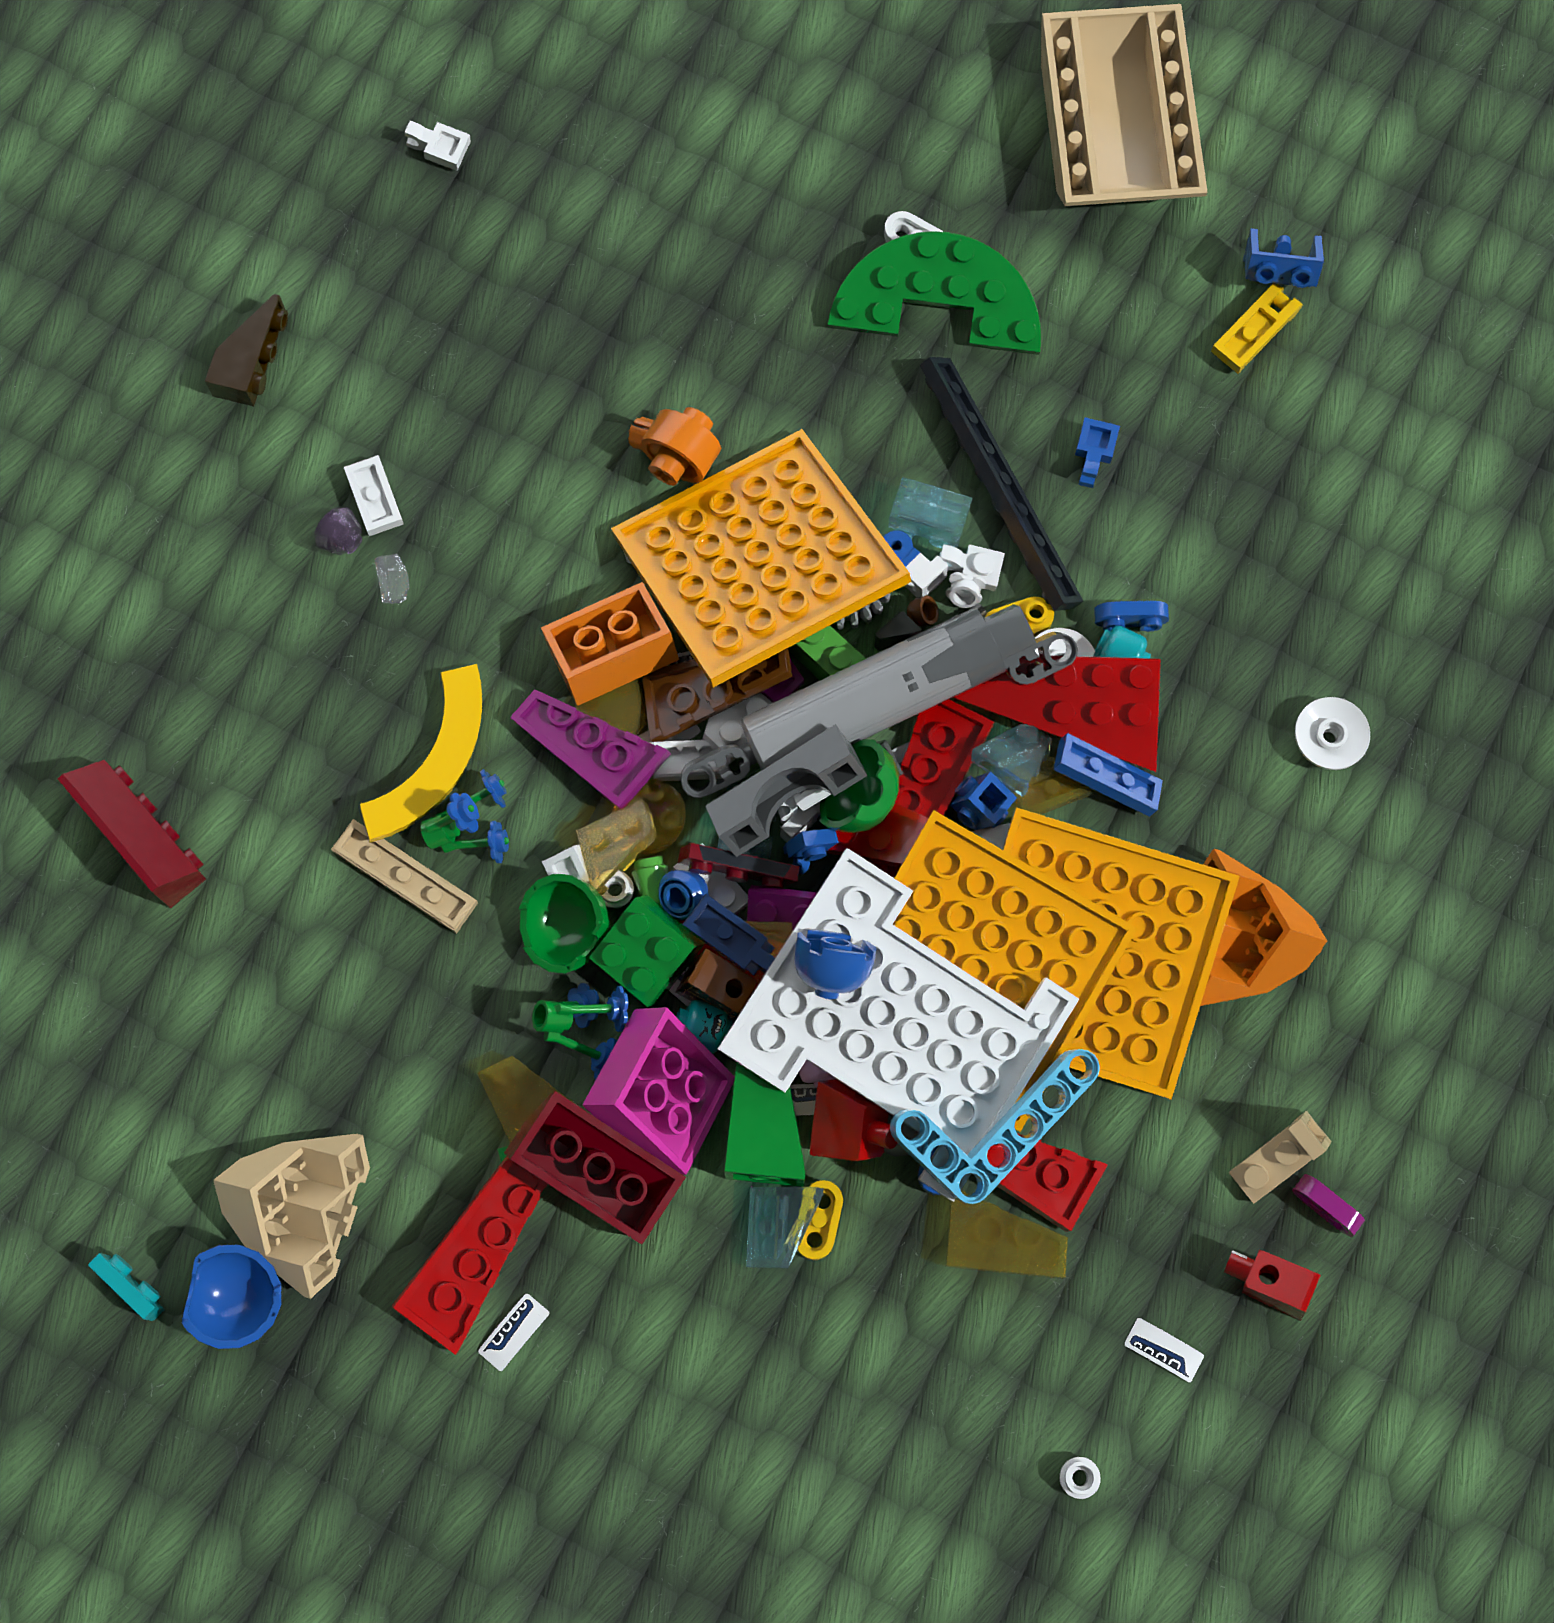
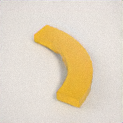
M477 664L441 672L444 691L442 725L430 754L419 769L391 792L360 804L369 843L392 836L413 825L415 821L422 818L433 808H436L462 777L477 743L481 723L482 689Z

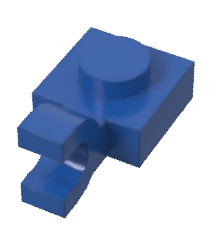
M1084 418L1075 453L1076 456L1085 458L1079 485L1093 488L1100 462L1111 463L1120 426Z
M836 830L803 831L785 843L783 847L784 854H788L789 858H793V865L800 866L798 875L807 872L810 861L825 857L827 855L826 851L839 843Z

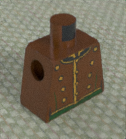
M706 948L692 960L675 993L690 1001L701 1000L721 1009L728 1014V1019L732 1020L740 1014L748 1002L757 981ZM725 988L731 991L733 998L727 995Z

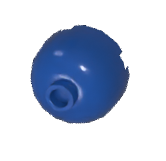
M808 930L807 937H805L802 932H799L797 934L794 957L797 974L805 984L815 988V995L825 999H838L839 993H851L862 987L868 980L874 965L876 946L863 939L861 947L854 945L850 942L851 936L843 933Z

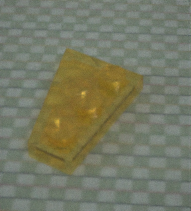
M961 1190V1192H962L963 1195H965V1196H968V1195H969V1194H966L965 1191ZM957 1199L954 1202L951 1201L946 1267L1059 1279L1066 1277L1068 1237L1028 1219H1022L987 1201L975 1204L964 1203Z

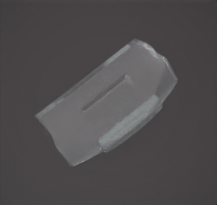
M397 553L375 558L382 602L400 604L406 600L407 590L409 589V579L405 565H403Z

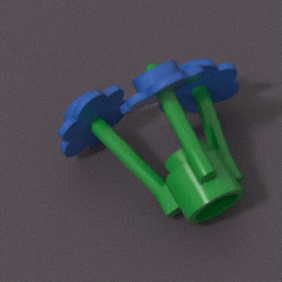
M483 769L480 771L486 788L472 796H469L467 793H461L460 795L452 793L450 795L451 802L447 805V810L435 814V817L422 821L420 827L422 837L430 849L442 847L444 853H448L456 849L490 847L491 858L495 859L498 864L502 863L503 852H507L509 848L508 834L506 830H502L500 822H490L487 838L455 840V837L460 835V830L466 829L469 833H474L478 830L477 819L479 818V812L475 804L491 794L494 801L501 808L506 807L502 798L507 793L504 781L500 780L496 774L491 776Z

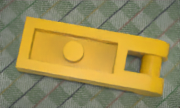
M1273 283L1212 347L1211 352L1237 374L1288 321H1291L1303 306L1296 298L1291 300L1283 293L1284 288L1279 284ZM1272 304H1274V305L1277 306L1281 311L1278 313L1277 311H1275V310H1274L1272 307H1270V306H1271Z

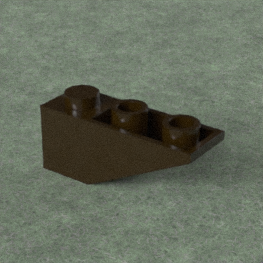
M272 295L215 350L205 379V383L213 397L254 407L257 396L263 394L266 387L267 378L265 373L268 364L273 363L276 358V340L279 331L285 330L288 321V311L285 309L280 295Z

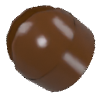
M926 595L912 600L907 606L906 615L917 626L924 627L936 623L938 607L935 600L931 596Z

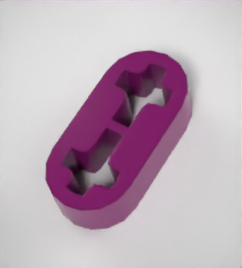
M1304 1174L1292 1190L1303 1203L1336 1229L1350 1237H1353L1365 1222L1364 1217L1320 1181L1308 1174Z

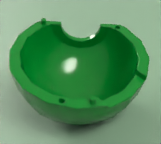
M862 739L852 744L867 776L836 796L831 794L820 801L821 819L819 821L827 828L848 833L866 831L881 823L894 807L899 792V771L893 757L874 739Z
M554 873L538 879L526 891L518 909L521 910L520 932L525 946L523 949L533 963L548 972L568 973L585 965L590 960V955L607 935L610 927L608 912L603 898L594 886L573 875Z

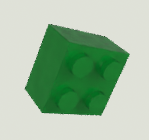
M645 895L634 898L589 958L644 1005L649 1007L660 1003L706 943L683 928L682 923L668 914L652 898Z

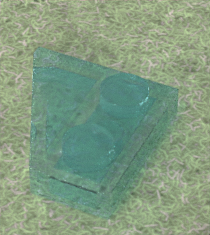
M1021 723L973 748L971 761L987 773L991 771L1004 785L1023 797L1028 792L1029 782L1032 777L1038 775L1041 763L1046 761L1050 754L1053 739L1033 725Z
M750 1187L746 1267L789 1268L821 1201L823 1188Z

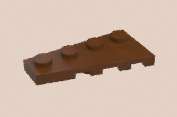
M788 648L714 688L695 659L665 666L643 676L650 741L663 742L791 678L792 672Z

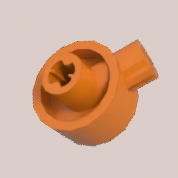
M686 407L683 413L670 409L660 410L655 420L646 417L637 418L634 420V424L640 427L631 425L629 429L628 441L630 446L643 451L652 461L648 467L651 474L663 483L675 486L680 479L691 483L702 482L722 449L718 439L710 431L713 427L711 419L703 412L692 407Z

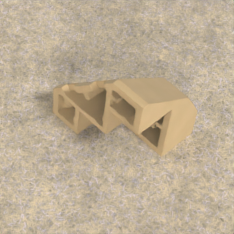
M350 1134L283 1142L240 1158L213 1181L221 1212L244 1246L259 1252L274 1266L279 1277L301 1295L311 1299L336 1276L341 1261L336 1259V1252L342 1235L349 1236L357 1206L352 1205L358 1184L366 1182L370 1166L363 1135Z

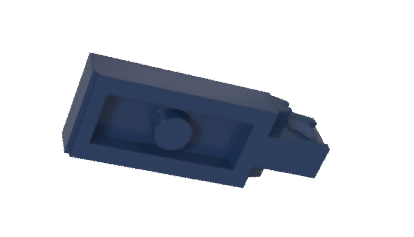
M707 894L704 895L682 924L683 928L741 970L747 971L755 976L758 970L766 974L775 960V957L771 955L775 947L768 942L766 936Z

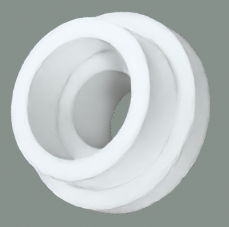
M608 871L598 879L596 884V890L605 901L606 907L621 908L627 905L634 894L631 878L622 871ZM611 885H620L622 892L618 896L610 895L608 889Z
M1074 1457L1062 1466L1060 1484L1069 1496L1085 1499L1092 1496L1099 1488L1100 1472L1091 1460L1084 1457ZM1076 1470L1084 1471L1087 1477L1086 1482L1081 1486H1077L1072 1479L1073 1473Z

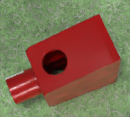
M837 1079L819 1081L817 1084L809 1154L812 1156L854 1161L881 1157L884 1153V1148L893 1149L898 1144L890 1132V1124L888 1123L889 1113Z
M1259 1250L1255 1260L1232 1251L1224 1273L1245 1282L1242 1293L1300 1321L1308 1308L1321 1276L1316 1272L1262 1250ZM1269 1273L1276 1282L1271 1285L1261 1282L1259 1275Z

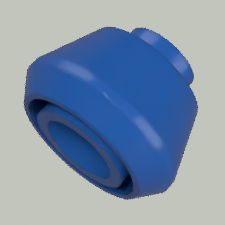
M684 870L670 871L662 877L659 883L660 903L668 914L678 920L685 921L704 895H708V886L703 877L698 873Z

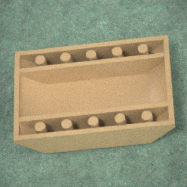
M1181 4L1042 13L1041 69L1056 191L1064 206L1207 196L1208 192Z

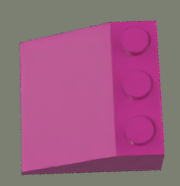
M667 1007L635 1009L587 1095L583 1106L594 1117L682 1175H687L735 1081V1076Z

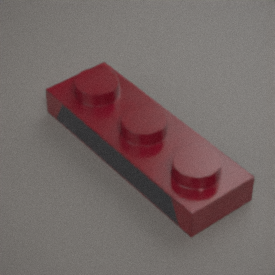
M689 843L680 848L678 864L689 866L690 872L710 875L712 871L726 874L725 879L729 881L745 883L748 882V879L761 881V886L782 889L797 882L800 867L745 854L736 857L732 851L695 843Z

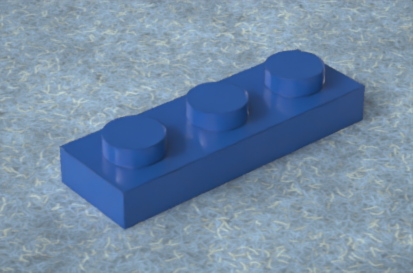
M1069 733L1059 740L1053 770L1149 817L1158 810L1163 780Z

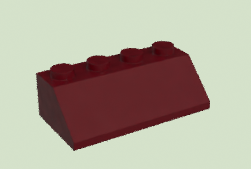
M105 760L64 773L57 778L147 887L167 906L172 908L206 880L199 871L204 865L190 848L183 852L175 841L180 838V835L167 820L161 824L152 814L158 809L143 792L138 796L134 794L129 788L134 781L120 765L113 769Z
M555 1090L525 1120L504 1152L509 1159L641 1245L686 1178Z

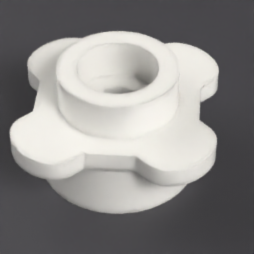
M960 572L950 575L951 587L946 590V595L954 605L970 608L981 602L982 595L980 591L985 588L986 584L983 578Z

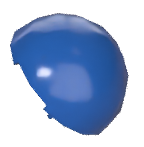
M218 1245L200 1253L194 1260L189 1293L182 1318L184 1328L199 1342L218 1349L240 1348L258 1340L274 1324L281 1307V1283L274 1266L259 1252L241 1245Z

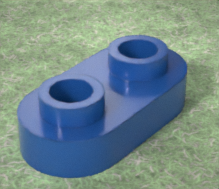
M1161 601L1106 602L1094 608L1095 624L1103 627L1104 631L1105 629L1111 631L1115 626L1119 625L1124 628L1140 627L1141 631L1151 632L1160 630L1162 625L1169 621L1168 604Z

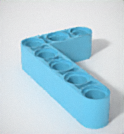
M1073 1049L1062 1053L967 1155L930 1118L920 1111L906 1109L895 1114L890 1123L891 1135L950 1195L964 1203H979L993 1191L1095 1081L1099 1075V1061L1088 1050ZM1076 1056L1082 1058L1086 1065L1085 1073L1079 1079L1073 1077L1069 1069L1070 1062ZM1049 1085L1054 1086L1059 1094L1057 1104L1051 1108L1047 1107L1042 1099L1043 1091ZM1023 1114L1027 1115L1032 1123L1031 1131L1025 1137L1019 1136L1015 1131V1121ZM913 1116L919 1122L920 1131L915 1138L908 1140L901 1132V1125L906 1118ZM994 1144L1001 1145L1005 1152L1004 1160L998 1166H992L987 1158L988 1150ZM943 1145L948 1150L949 1158L944 1166L936 1168L930 1159L931 1151L936 1146ZM972 1173L977 1179V1189L973 1194L965 1196L960 1191V1180L964 1175Z

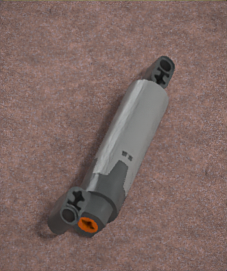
M1013 604L985 618L974 607L743 717L740 724L748 743L741 746L732 743L726 744L687 763L681 773L683 789L692 797H705L744 778L750 766L758 763L761 770L835 724L852 745L1003 673H1006L1009 678L1021 684L1034 683L1072 664L1077 657V644L1072 637L1061 632H1050L1035 639L1030 625L1018 605ZM1062 639L1066 645V653L1062 658L1053 660L1049 654V647L1055 640ZM1040 656L1043 662L1046 663L1044 667L1043 663L1038 661L1027 666V674L1015 671V668L1020 665L1019 658L1021 657L1031 661ZM730 753L735 758H743L738 762V770L733 771L730 766L719 770L722 778L719 780L715 779L713 768L709 762L715 760L716 767H720L727 762L726 755ZM695 769H702L709 775V781L701 788H695L687 781L689 773Z

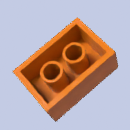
M643 582L541 627L550 653L577 706L679 660L671 632Z

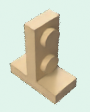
M1305 1111L1292 1124L1230 1170L1229 1174L1254 1204L1312 1159L1314 1161L1328 1149L1331 1140L1310 1114Z

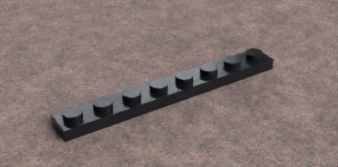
M929 357L920 365L926 376V384L937 396L942 406L944 417L951 422L955 429L960 446L968 453L975 466L977 477L985 484L992 497L993 507L1003 517L1009 528L1010 538L1018 545L1025 558L1027 569L1035 576L1039 583L1045 602L1051 605L1053 611L1074 609L1084 601L951 358Z

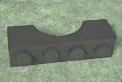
M835 724L707 804L706 808L719 838L738 857L769 837L773 816L779 807L790 797L811 789L824 790L836 796L866 777L867 774L853 746Z

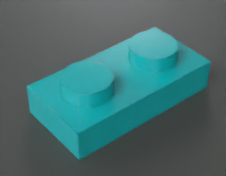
M99 1253L88 1264L144 1320L154 1321L165 1310L157 1302L161 1297L160 1294L145 1281L138 1284L129 1275L133 1270L132 1267L119 1255L114 1254L111 1257Z

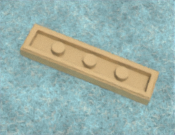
M354 819L331 849L333 853L455 934H457L478 904L476 899L385 839L369 843L365 826Z

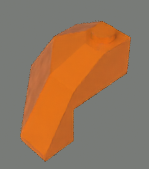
M1214 848L1203 865L1240 877L1200 1006L1270 992L1307 970L1327 942L1315 919L1283 889L1224 852Z

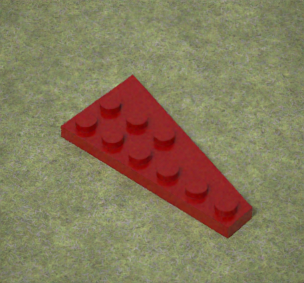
M1040 656L1031 661L1021 657L1019 658L1020 665L1015 668V671L1027 674V666L1038 661L1043 663L1044 667L1046 663L1043 662ZM1051 656V658H1052L1053 660H1057V659H1060V658L1063 657V656ZM1076 657L1069 666L1034 683L1021 684L1009 678L1006 673H1003L953 697L1059 737L1069 733L1119 759L1154 772L1157 770L1161 659Z

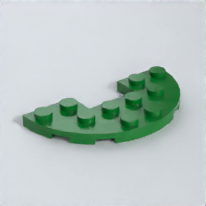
M930 231L909 234L893 239L870 252L851 270L840 286L828 320V328L898 337L903 302L973 310L969 346L1039 355L1041 349V326L1038 310L1028 285L1020 273L1006 258L990 246L976 239L950 232Z

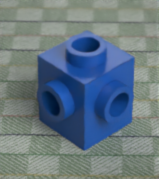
M990 771L974 778L970 775L964 779L956 788L955 792L958 796L950 806L957 812L958 819L971 829L980 830L990 826L995 828L1007 817V810L1017 797Z

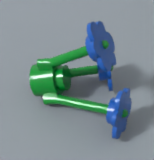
M580 983L578 988L570 989L567 995V1002L538 1001L532 1013L534 1029L538 1032H544V1041L557 1042L591 1057V1070L595 1071L594 1078L597 1079L617 1040L610 1038L607 1043L602 1042L596 1049H593L561 1035L564 1030L570 1029L573 1018H575L578 1027H588L591 1020L597 1019L598 1013H607L609 1020L615 1022L616 1031L622 1032L624 1024L628 1021L627 993H624L623 987L617 986L616 991H613L612 996L608 998L607 1004H599V994L596 990L590 989L587 983Z

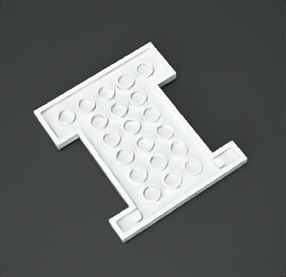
M846 848L717 1049L784 1093H786L807 1059L893 1116L899 1111L906 1109L924 1113L967 1155L1015 1104L1079 998L1048 978H1043L1023 1010L894 926L895 919L913 893V890ZM808 930H824L850 935V942L860 947L862 939L876 946V955L870 977L862 987L853 992L839 993L838 999H825L815 995V988L805 984L797 974L794 962L797 934L802 932L807 937ZM913 1116L903 1121L917 1132L920 1131L919 1122ZM939 1145L931 1157V1162L936 1168L944 1166L948 1161L949 1154L945 1146ZM924 1169L918 1180L954 1202L956 1198L950 1195ZM971 1173L964 1175L960 1180V1191Z

